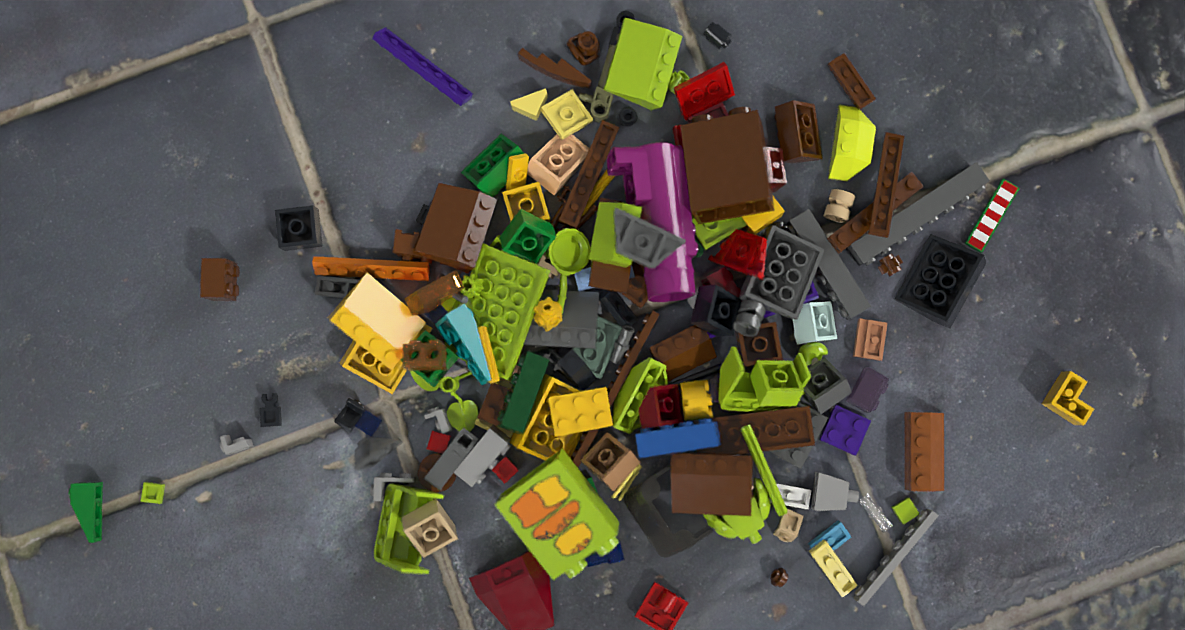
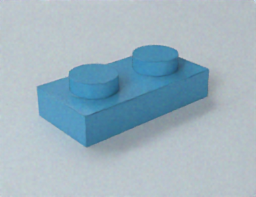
M838 520L811 540L808 545L812 549L824 539L834 551L849 540L851 535Z

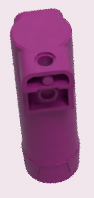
M667 142L648 143L634 147H613L607 155L608 176L623 175L626 204L642 207L640 219L686 240L683 245L655 268L650 269L644 266L648 300L651 302L679 301L696 295L694 269L691 259L697 255L698 244L694 239L696 228L695 224L692 223L693 214L689 200L684 149L681 145H673Z

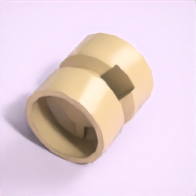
M832 189L828 199L830 204L826 206L823 216L835 222L847 223L851 213L849 208L853 206L855 195L844 190Z

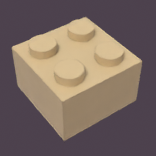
M437 499L402 517L403 531L423 558L458 539L455 524Z

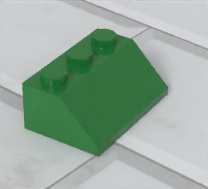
M500 134L461 173L479 192L494 197L507 183L509 157L524 154V152L518 145L503 134Z

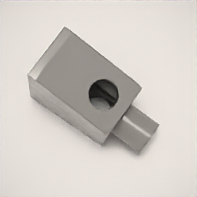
M815 472L811 509L816 511L846 510L847 501L858 502L859 492L849 490V482Z

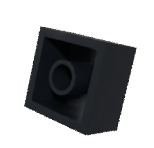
M311 205L275 210L278 247L280 249L291 251L323 247L318 208Z
M717 285L699 286L690 323L716 337L733 336L735 331L733 324L738 315L742 299Z

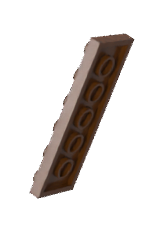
M810 406L712 418L713 422H718L721 445L696 450L697 454L710 455L750 453L741 432V428L746 425L751 426L762 452L813 446L815 441ZM693 420V425L699 424L698 420Z

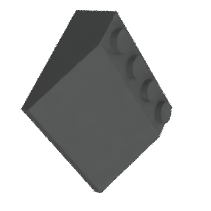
M772 225L765 230L763 238L767 240L764 277L759 279L747 274L738 298L742 299V301L746 299L756 300L763 304L767 311L797 320L825 249Z
M543 290L540 301L548 297L553 302L557 301L559 290ZM567 291L562 321L547 332L535 322L533 317L523 346L596 349L599 292Z

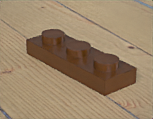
M845 53L828 63L827 66L856 108L861 110L876 100Z

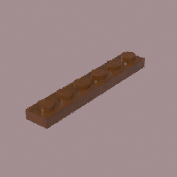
M604 120L601 121L559 218V223L573 229L577 228L620 127Z
M887 132L884 135L869 235L884 238L889 236L904 143L903 135Z
M913 172L897 183L893 210L924 187ZM873 203L827 238L838 254L869 230Z

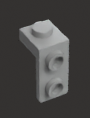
M380 473V476L374 477V484L371 485L370 494L373 496V501L384 500L385 482H415L416 477H411L410 473H399V477H392V473Z

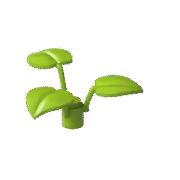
M409 368L414 381L422 389L436 391L440 387L444 392H450L459 401V403H452L447 410V417L452 427L459 432L462 428L469 432L476 425L474 423L479 415L477 405L472 400L463 402L455 392L459 388V380L471 375L470 371L456 377H444L433 387Z

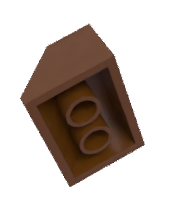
M792 100L775 106V120L777 122V136L780 142L782 162L800 163L823 159L815 104Z
M695 325L649 348L653 359L666 365L668 382L717 357L707 331Z

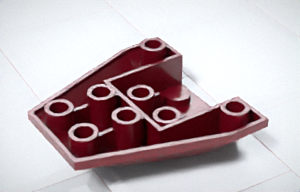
M530 550L497 567L484 570L469 577L476 596L507 630H547L554 626L550 575Z

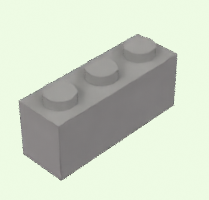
M492 425L454 473L471 487L475 483L480 484L486 477L484 474L486 469L489 468L491 470L498 462L496 457L499 454L504 455L510 448L508 443L511 438L495 425Z

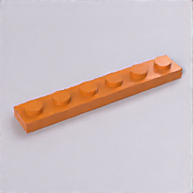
M314 256L312 260L315 275L362 278L367 272L373 278L429 281L430 278L428 262Z

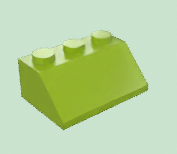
M599 202L588 260L626 268L631 265L632 260L616 253L614 210L618 208L640 219L642 207L625 203Z

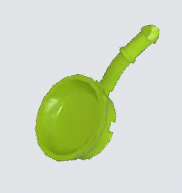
M564 229L557 232L555 240L546 250L550 264L560 273L557 302L562 307V314L564 312L565 299H567V276L580 272L587 265L590 253L588 239L582 232L576 229Z

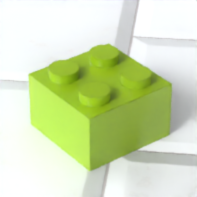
M757 360L749 375L760 406H796L804 393L793 361Z

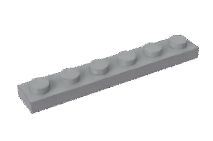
M926 509L919 513L920 515L917 516L916 523L910 525L905 530V536L901 541L898 540L894 543L892 552L881 559L877 570H873L868 575V581L856 589L853 598L859 604L865 606L939 515L933 510Z

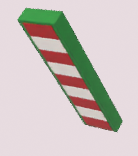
M1005 179L999 182L965 240V245L979 253L984 251L1019 191V187Z

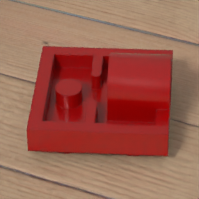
M654 581L635 613V617L656 630H673L687 607L688 601Z

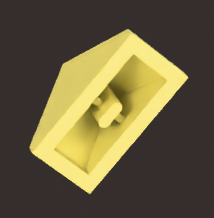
M546 88L510 101L512 110L537 121L541 113V107L544 106L548 98Z

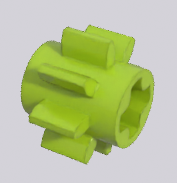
M674 71L671 75L668 89L675 94L673 87L689 80V76L683 71H678V73Z
M471 274L470 277L464 275V279L459 283L462 289L460 293H467L466 297L472 298L473 295L479 297L480 292L484 289L482 285L483 279H477L476 274Z

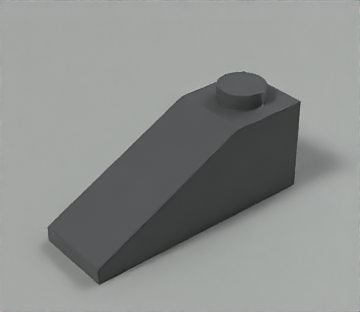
M318 276L315 295L344 299L359 280Z

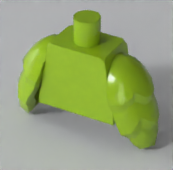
M754 478L752 516L721 515L722 519L717 515L703 514L707 524L715 529L717 534L726 538H736L739 536L741 540L748 537L752 544L762 539L758 530L765 526L764 520L769 515L771 504L767 489L760 478Z

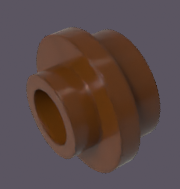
M783 568L775 569L770 576L771 584L778 587L784 586L788 580L786 570Z

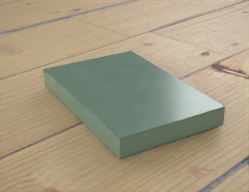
M599 316L597 348H573V350L587 364L595 377L602 379L614 350L615 340L618 339L622 328L620 325Z

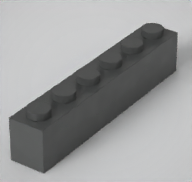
M810 209L786 223L789 227V230H787L789 233L825 249L816 270L818 273L817 278L822 285L827 287L828 296L833 302L837 303L839 306L838 311L843 318L851 319L871 307L836 250L827 240V236Z

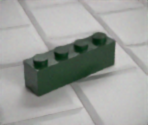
M529 351L524 353V355H520L517 366H519L518 371L513 374L510 384L513 385L511 390L506 392L503 400L506 403L505 407L499 411L497 421H499L498 427L517 434L524 432L549 359Z

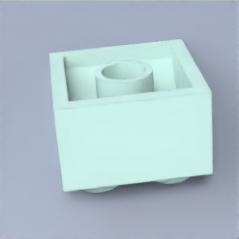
M831 301L805 303L802 306L798 319H792L797 344L837 339Z

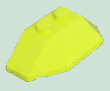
M838 106L828 179L848 181L871 164L876 126L856 107Z

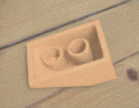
M556 134L530 159L527 174L555 195L583 164L590 148L572 134L563 140Z

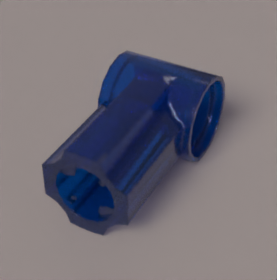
M618 540V544L603 556H600L595 550L585 557L587 567L604 563L612 564L625 560L621 541Z

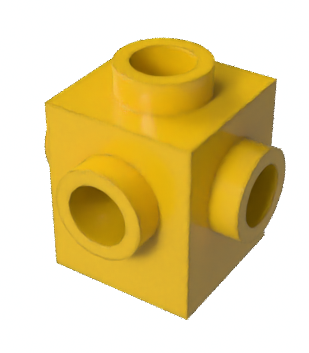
M550 297L539 301V304L534 307L535 322L547 332L562 321V307L557 301L553 302Z

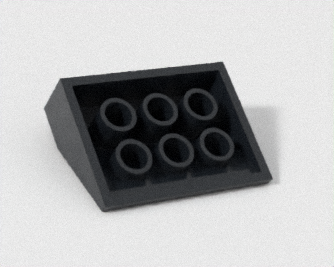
M930 234L894 299L929 320L950 329L986 265L985 256Z

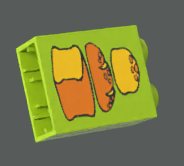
M563 448L503 491L495 503L497 509L553 580L563 573L568 578L576 576L587 565L585 557L595 550L600 556H603L611 551L619 542L615 536L618 533L620 522Z

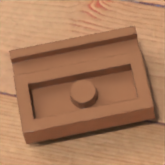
M858 319L853 357L882 361L887 330L886 322Z

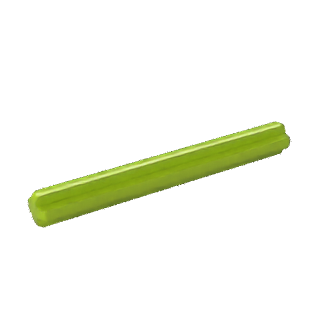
M746 425L741 428L746 444L753 456V460L778 516L785 515L788 511L751 426Z

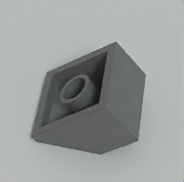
M825 357L808 368L811 378L804 387L803 394L820 415L852 393L847 379Z

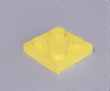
M573 90L566 92L541 107V112L561 140L593 122L592 116Z

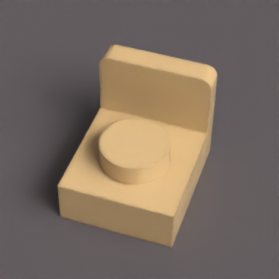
M787 509L788 513L781 516L774 535L781 541L792 542L798 536L803 515Z

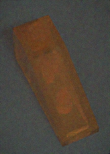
M453 271L416 290L404 299L411 315L415 316L430 312L463 290L464 286L458 272Z

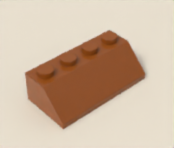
M905 412V490L944 491V413Z

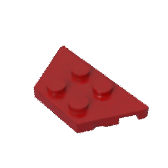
M736 229L719 246L721 250L715 256L710 255L708 260L712 263L763 279L767 240L761 236Z

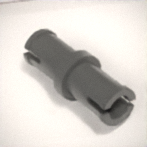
M628 325L622 327L620 336L614 343L615 348L610 357L611 362L621 364L625 351L629 349L631 336L634 333L632 327Z

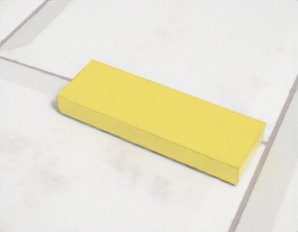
M824 539L809 550V553L842 597L858 586Z

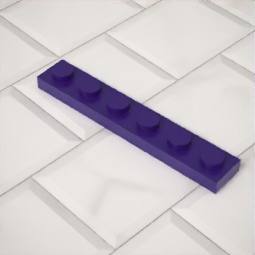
M386 27L374 33L372 38L374 41L422 76L424 80L434 85L440 92L451 98L453 102L462 106L471 100L473 93Z

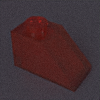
M766 147L772 192L775 193L787 184L782 148Z

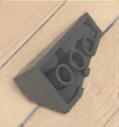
M364 437L357 443L358 447L354 450V469L359 471L374 467L403 442L399 439Z

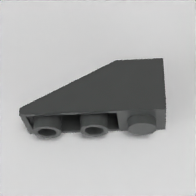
M462 428L424 479L438 490H441L479 439L465 428Z

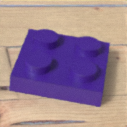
M834 405L819 440L856 456L871 420L838 405Z

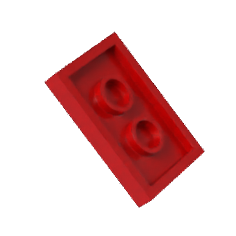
M725 62L673 87L685 121L689 117L735 96L728 66Z

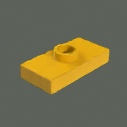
M526 153L509 157L506 191L526 185L529 156Z

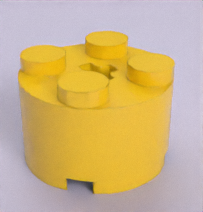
M708 380L680 383L685 421L712 418V409L708 407L712 406L711 394L706 392L709 391Z

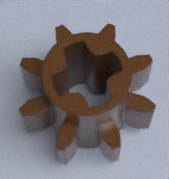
M890 253L879 260L881 265L878 269L882 275L887 273L890 277L901 270L900 264L903 261L899 255L894 257Z

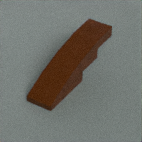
M523 47L518 52L519 60L552 79L586 89L592 87V81L562 58L556 64L543 53L537 59Z

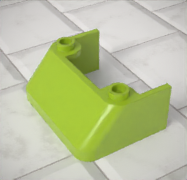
M732 347L720 367L718 400L721 408L724 410L747 412L790 409L791 406L759 405L749 376L750 373L744 372L737 348ZM798 353L793 363L804 389L811 378V374L802 353Z
M389 484L385 491L374 547V559L401 573L429 574L428 569L419 566L422 555L403 531L402 517L432 501L433 498L443 499L444 495L426 489Z

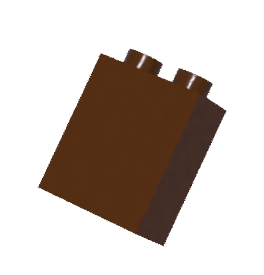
M737 107L730 110L728 116L713 119V116L703 114L693 117L691 123L681 125L690 207L698 224L775 211L763 125L758 110L751 111L748 107Z

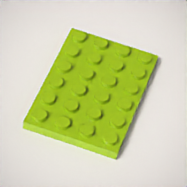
M483 243L475 268L471 271V274H476L477 279H483L482 285L484 289L480 292L479 297L473 295L472 298H468V302L465 305L472 310L477 327H487L499 377L511 380L535 314L534 307L539 304L551 270ZM446 342L445 346L456 354L457 349L454 345H448Z

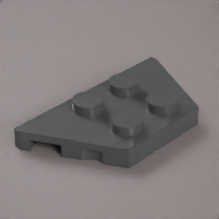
M618 208L614 210L616 253L647 268H655L686 241Z

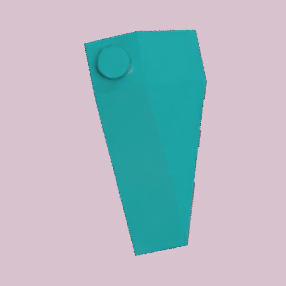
M463 304L446 314L435 326L447 344L454 345L457 349L456 355L468 362L467 367L481 385H484L491 380L473 312Z

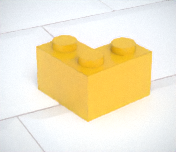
M1072 371L1060 373L1041 403L1073 425H1085L1094 411V408L1078 399L1087 381Z

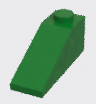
M103 482L72 483L68 492L70 504L88 542L102 541Z

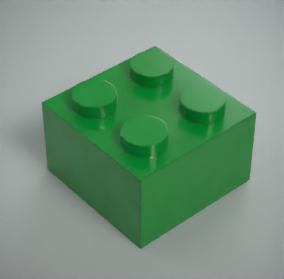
M520 209L500 236L502 251L536 264L555 240L556 234L553 224Z
M424 330L400 361L428 384L435 387L459 357Z

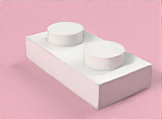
M776 483L786 506L803 509L809 508L811 490Z

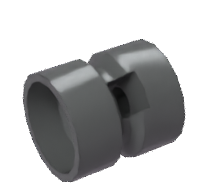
M743 300L733 324L734 329L745 336L757 335L766 312L764 305L756 300Z

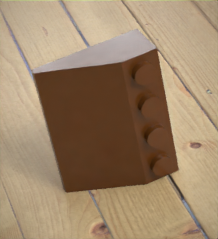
M438 183L414 252L468 274L475 268L497 199L479 191Z
M671 453L672 513L752 516L753 456Z

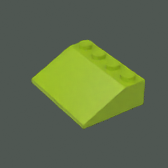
M624 18L603 90L650 110L662 108L682 36L666 28Z

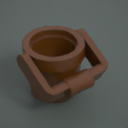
M585 31L568 40V48L581 65L585 66L599 58L600 43L594 33Z

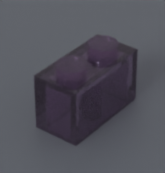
M869 367L864 368L846 402L866 413L875 411L880 402L878 401L880 395L884 394L889 386L887 384L889 378Z

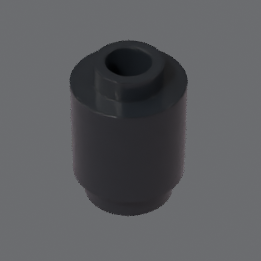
M712 22L703 33L706 39L719 50L722 47L726 49L732 41L730 39L731 34L718 23Z

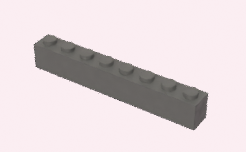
M976 162L893 216L888 238L866 234L849 245L847 249L859 266L864 263L868 266L876 260L875 256L879 253L883 256L891 251L892 248L890 246L894 243L900 245L907 240L906 236L911 232L915 235L923 230L922 225L926 222L929 225L939 219L937 215L940 213L947 214L955 209L953 206L955 203L959 202L962 204L970 199L969 194L972 192L977 194L986 188L984 184L990 180Z

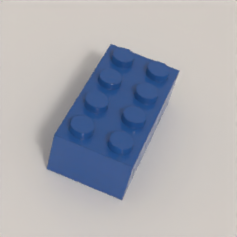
M712 418L698 420L699 424L693 425V421L679 423L678 428H674V424L659 426L660 430L655 431V427L640 429L641 433L635 434L639 458L721 445L718 422H713Z

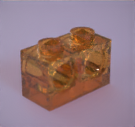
M417 340L409 341V344H403L402 367L407 371L446 370L447 346L441 343L440 340H429V343H421V341ZM438 350V356L435 359H431V353ZM414 351H419V356L416 359L412 360V353Z

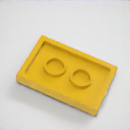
M606 387L548 397L555 437L613 426Z

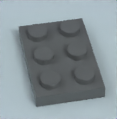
M798 402V404H797L796 406H791V408L806 407V406H805L804 404ZM810 408L814 441L816 442L828 418ZM813 446L771 450L768 452L801 469Z

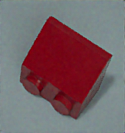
M678 384L649 388L638 409L641 429L684 422Z

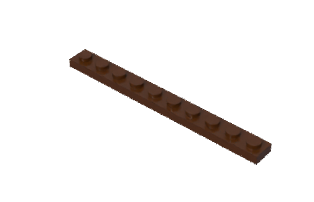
M652 311L651 315L646 314L642 322L645 324L643 330L637 331L633 339L636 341L634 347H629L624 356L627 358L625 364L619 365L615 373L618 375L616 381H611L607 388L610 407L660 315L655 311ZM599 428L589 430L588 434L583 433L579 441L582 444L579 451L575 449L570 457L577 468L581 464L580 460L585 456Z

